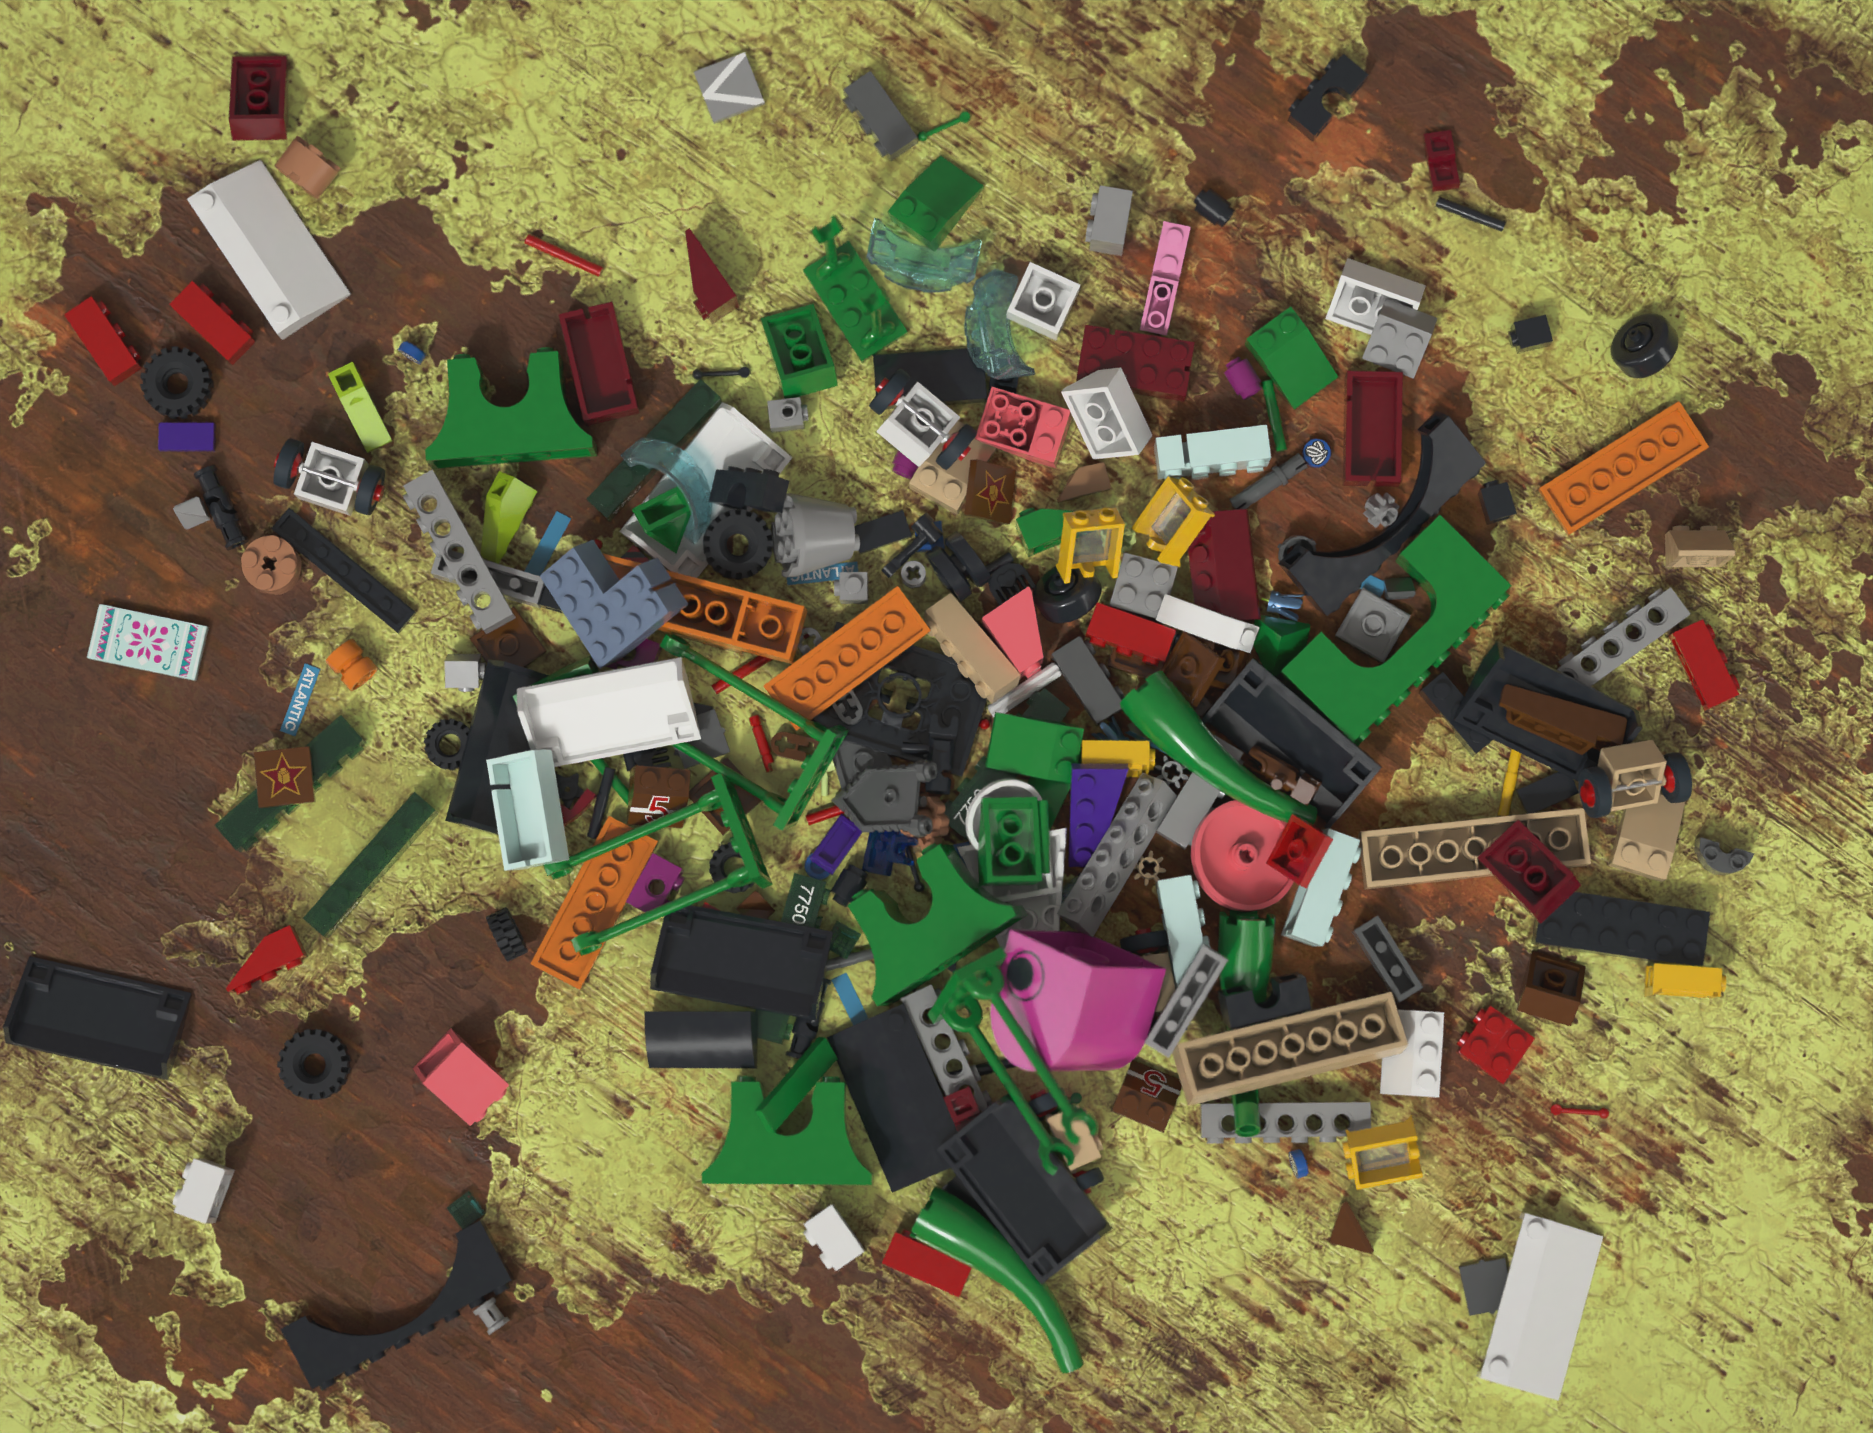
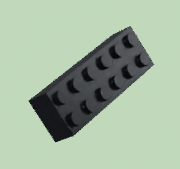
M1574 892L1541 924L1534 920L1531 944L1661 964L1703 967L1710 912Z

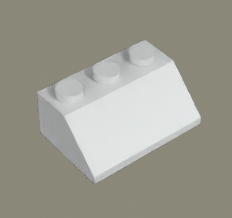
M1347 258L1326 319L1371 335L1386 298L1418 310L1425 285Z
M1121 367L1097 370L1061 391L1093 459L1139 455L1152 437V433Z
M1398 1010L1408 1046L1401 1054L1382 1058L1380 1094L1437 1098L1440 1093L1444 1012Z

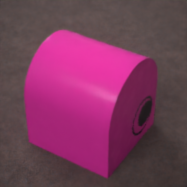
M1010 929L1005 948L1007 957L1000 967L1004 976V987L1000 995L1050 1071H1107L1122 1068L1130 1063L1139 1054L1147 1039L1166 969L1098 937H1091L1079 931ZM991 1002V1026L999 1049L1015 1066L1028 1071H1036Z

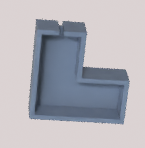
M594 540L573 547L540 575V578L599 669L620 661L688 605L675 583L653 591V587L668 582L671 579L658 558L637 565L619 580Z

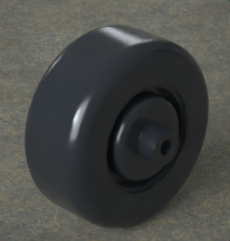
M1645 313L1638 315L1625 323L1614 336L1610 350L1611 357L1628 377L1640 379L1652 376L1662 370L1674 357L1678 348V334L1666 318L1660 314Z
M1055 566L1038 580L1034 587L1033 599L1046 620L1052 623H1068L1081 618L1093 609L1099 601L1102 587L1095 573L1094 577L1085 578L1079 568L1071 570L1070 583L1064 584Z

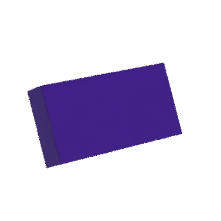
M159 423L158 450L215 451V423Z
M841 814L809 860L833 875L863 832L854 822Z

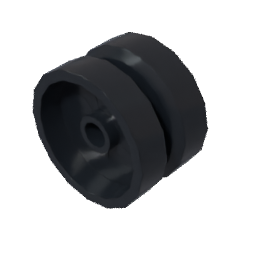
M956 530L945 539V546L951 556L942 547L937 545L925 553V556L941 583L947 590H950L959 602H962L972 594V588L965 577H968L977 587H982L992 577L972 547Z

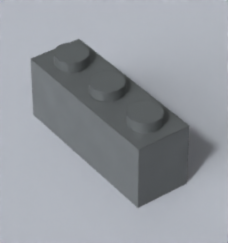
M871 71L843 89L845 96L843 103L850 113L855 111L861 120L858 121V124L866 135L871 133L876 140L874 146L882 158L887 156L890 161H893L918 144L916 134Z
M1079 636L1052 653L1051 658L1061 670L1062 675L1094 724L1098 726L1122 710L1120 702L1125 696L1118 686L1113 688L1108 678L1111 675L1103 663L1098 665L1092 656L1096 652L1088 639L1083 641Z
M1379 916L1352 931V934L1387 990L1392 992L1396 1003L1401 1002L1423 988Z

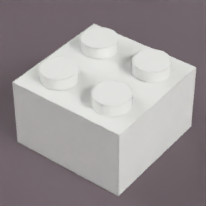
M1030 262L1007 310L1006 318L1053 340H1057L1079 293L1080 284Z
M194 1158L192 1163L188 1162L183 1173V1178L186 1179L182 1190H177L173 1199V1205L176 1206L174 1212L205 1224L216 1223L235 1170L206 1159Z
M834 1204L804 1224L806 1230L803 1234L812 1246L818 1244L823 1252L819 1257L828 1269L833 1267L837 1271L866 1251Z

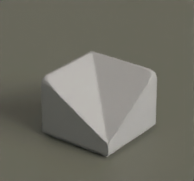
M194 497L173 508L185 529H190L211 520L203 500L199 497Z

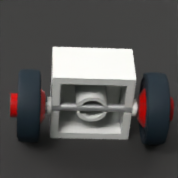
M900 368L889 380L885 377L875 389L878 394L869 405L874 412L880 415L888 406L896 405L895 409L876 432L918 467L933 453L940 442L944 443L936 463L947 470L957 459L962 461L971 450L969 444L975 438L977 431L970 425L965 424L958 432L950 436L948 432L959 420L960 416L919 382L905 396L900 397L904 393V386L911 378L909 374Z
M291 438L287 439L281 451L277 454L274 463L273 482L276 486L289 489L298 473H300L301 475L294 492L298 499L349 516L352 515L354 506L355 511L364 515L372 514L384 494L385 469L369 465L363 458L314 442L311 443L305 463H303L304 443Z

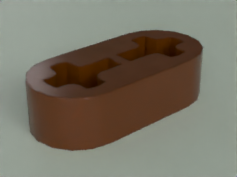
M779 732L772 737L771 749L778 757L803 762L807 754L804 751H799V746L808 747L810 743H813L816 749L819 742L811 737ZM783 737H786L789 744L795 745V749L785 748L784 752H780V748L775 744L776 741H781Z

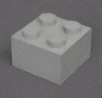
M1100 185L1099 193H1093L1090 215L1095 217L1094 220H1088L1085 242H1090L1089 251L1122 256L1133 191Z
M1386 298L1362 359L1395 372H1403V375L1414 379L1438 318Z
M1124 552L1110 607L1162 624L1156 618L1164 595L1171 594L1178 567Z

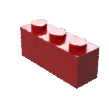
M191 281L169 305L233 366L255 343L250 336L253 331L242 320L237 324L231 318L234 313L223 302L217 305L211 299L214 294L203 283L198 287Z
M91 296L64 315L112 385L116 386L142 369L138 363L141 356L133 345L128 347L122 338L126 334L117 322L115 324L111 323L107 317L111 312L102 300L97 302Z
M1097 602L1085 637L1090 638L1089 643L1102 648H1105L1106 644L1113 646L1118 654L1127 657L1135 654L1143 657L1142 662L1157 667L1158 663H1165L1176 630Z
M1702 619L1668 636L1704 711L1739 695L1737 691L1740 689L1738 680L1734 674H1729L1725 664H1728L1727 658L1721 648L1717 649L1713 641L1716 638L1715 633L1709 623L1705 624Z
M905 1229L902 1230L901 1234L898 1232L894 1233L882 1264L956 1297H960L972 1267L916 1241L917 1239L910 1236L911 1232Z

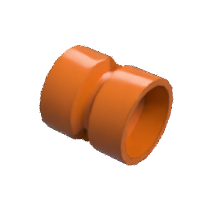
M350 639L340 645L326 659V663L335 674H342L341 681L350 691L361 687L378 671V667L369 657L362 656L363 649L354 639Z

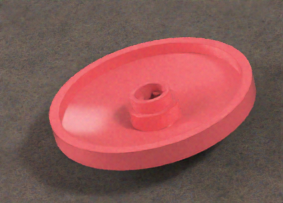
M1237 800L1224 803L1210 811L1196 828L1191 845L1193 871L1205 893L1219 905L1240 912L1261 910L1282 899L1294 882L1267 865L1266 862L1287 823L1260 813Z

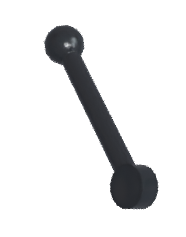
M747 367L728 371H702L695 369L692 375L696 380L702 377L740 376L748 378L750 370Z
M904 836L901 838L900 844L905 848L915 881L914 890L922 892L925 889V885L920 881L910 849L911 844Z

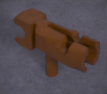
M1256 744L1253 745L1248 754L1261 762L1262 769L1259 768L1260 764L1249 758L1242 764L1260 780L1270 784L1273 789H1280L1284 792L1291 790L1290 796L1305 805H1308L1313 800L1322 784L1320 780L1306 772L1300 776L1297 768L1277 756L1269 754V752Z

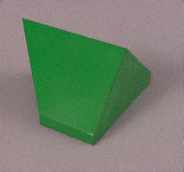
M680 485L632 509L644 532L677 554L692 510L694 509Z
M1261 615V619L1254 620V625L1258 626L1259 630L1253 646L1262 665L1275 677H1278L1280 672L1306 647L1311 624Z

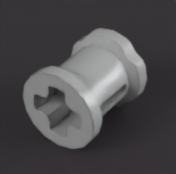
M909 561L903 565L901 569L903 583L911 589L919 588L925 583L926 570L922 563ZM918 569L920 578L909 580V573L907 571L914 572Z
M494 1297L473 1311L475 1315L480 1316L487 1326V1333L489 1335L510 1321L508 1317L502 1315L495 1305L496 1300Z

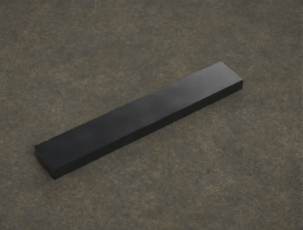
M288 508L271 528L398 634L416 614L412 608L292 509Z

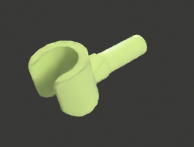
M833 760L821 780V796H828L827 772L835 770Z

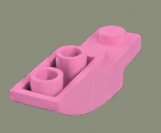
M1163 222L1140 330L1167 336L1191 228L1189 226Z

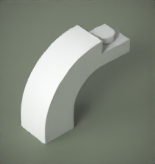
M1167 594L1164 595L1156 618L1157 621L1182 631L1248 653L1252 650L1259 627Z

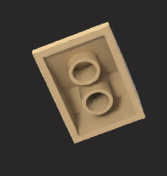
M957 421L948 433L951 436L953 433L958 432L965 424ZM975 438L969 444L971 450L963 460L957 459L947 470L936 463V459L942 452V446L944 445V443L940 442L933 453L918 467L909 482V488L958 515L966 502L970 460L977 459L989 462L996 450V447L975 440Z
M1674 526L1673 530H1669L1665 534L1666 567H1722L1735 556V549L1726 531L1717 530V526H1701L1700 530H1690L1689 526Z
M1659 794L1658 803L1624 809L1607 866L1659 882L1665 881L1674 855L1685 802L1670 803L1664 795Z

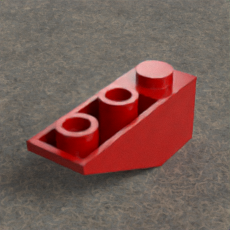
M288 925L265 936L226 987L227 992L233 993L236 991L237 995L251 990L253 988L251 984L260 979L264 983L277 977V971L285 967L289 971L302 965V959L308 956L294 926Z

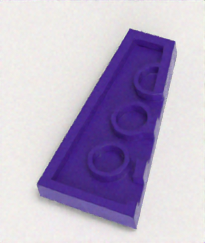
M1071 764L1069 867H1086L1109 829L1128 772V764Z

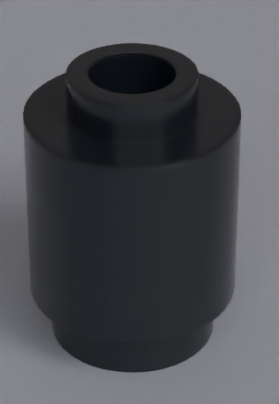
M1212 188L1207 192L1203 189L1193 201L1196 204L1194 210L1214 226L1218 224L1223 228L1235 212V209L1231 207L1232 204Z
M849 864L847 869L842 870L830 891L834 894L832 900L847 907L848 904L854 901L852 897L865 888L868 883L865 881L868 874Z

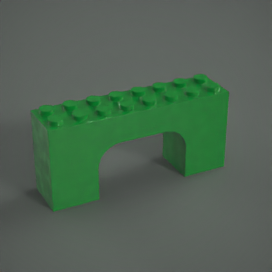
M1441 515L1412 541L1396 559V562L1427 593L1431 604V612L1428 621L1387 662L1371 668L1358 666L1351 662L1320 632L1278 676L1288 688L1357 746L1369 736L1371 731L1368 728L1373 723L1378 727L1392 713L1388 709L1392 704L1398 707L1411 694L1408 688L1412 684L1417 688L1431 674L1428 669L1432 665L1437 668L1451 654L1448 649L1451 646L1457 649L1468 638L1470 633L1467 630L1471 626L1476 630L1490 616L1487 612L1490 607L1496 610L1510 596L1506 591L1512 585Z

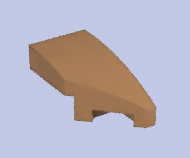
M1102 462L1077 468L1067 479V484L1058 496L1057 503L1110 490L1111 485L1105 463Z

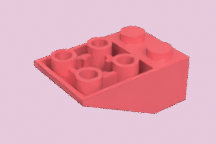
M991 387L975 440L1029 461L1056 468L1073 416L1068 409Z

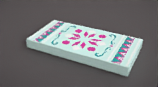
M99 604L87 658L197 681L209 627Z

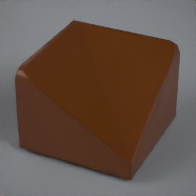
M757 890L735 908L741 915L768 919L775 912Z

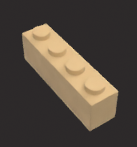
M952 593L925 610L923 620L931 630L928 635L934 636L940 642V647L944 654L956 661L961 674L973 681L978 694L982 698H987L993 704L1018 686L1021 674Z

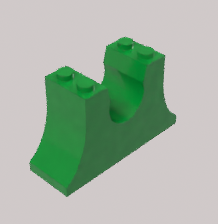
M551 347L538 348L536 353H530L527 367L529 376L527 394L519 403L510 407H498L487 401V384L482 369L475 357L471 358L470 354L454 355V359L447 360L449 382L448 410L439 435L425 449L426 461L432 469L597 456V445L594 439L576 424L570 413L565 391L564 365L558 351H553Z
M933 843L921 851L923 856L917 859L921 876L930 886L933 896L931 909L921 921L913 923L906 919L899 910L898 903L884 890L863 889L852 897L854 901L847 905L863 930L873 953L876 978L871 997L876 1006L892 1005L1028 916L1023 905L1004 902L990 894L982 886H979V883L971 875L953 845H943L942 843L936 845V843Z
M738 1076V1082H731V1115L728 1134L718 1157L702 1172V1184L873 1185V1173L861 1163L851 1145L846 1123V1083L840 1082V1077H822V1082H816L811 1099L813 1106L812 1119L802 1132L792 1136H783L777 1132H767L755 1110L766 1096L763 1084L756 1082L755 1076Z

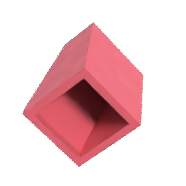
M1028 586L982 617L983 627L999 650L1021 674L1020 679L1024 676L1029 679L1041 671V664H1043V652L1033 596Z
M452 1028L413 1068L421 1082L470 1126L474 1122H479L487 1113V1108L494 1101H499L505 1095L506 1088L509 1086L504 1077Z

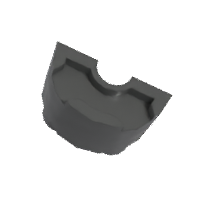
M1701 837L1695 840L1694 852L1697 855L1698 861L1705 870L1715 875H1728L1744 869L1755 854L1738 848L1730 850L1726 854L1720 850L1718 842Z

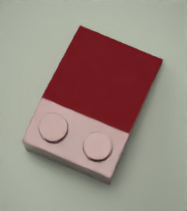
M232 56L228 118L232 141L287 140V56Z
M689 228L685 231L693 293L696 299L693 301V304L702 320L705 321L708 318L713 325L738 308L739 303L736 294Z
M1517 820L1477 857L1539 924L1581 887L1576 876L1520 820Z

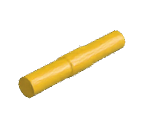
M1513 749L1510 752L1497 815L1500 817L1509 816L1522 754Z

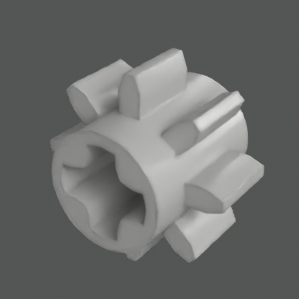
M1387 492L1383 497L1376 493L1366 501V511L1363 514L1375 528L1379 524L1387 527L1396 520L1399 505L1395 503V499Z
M1164 756L1163 761L1165 764L1163 767L1160 765L1155 766L1156 770L1161 771V775L1156 778L1163 780L1168 786L1169 784H1174L1179 789L1180 784L1178 781L1180 779L1188 780V776L1182 774L1186 768L1175 760L1169 761ZM1171 766L1176 767L1175 772L1179 774V777L1174 776L1171 780L1167 778L1168 773L1164 772V769H1170Z

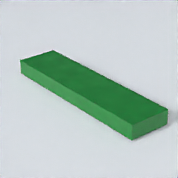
M818 1037L756 1108L755 1112L767 1132H775L815 1086L816 1082L821 1079L838 1059L826 1037Z

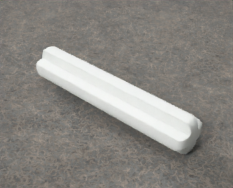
M1051 663L999 700L988 706L990 714L994 717L995 712H1008L1060 677L1061 670L1057 664Z

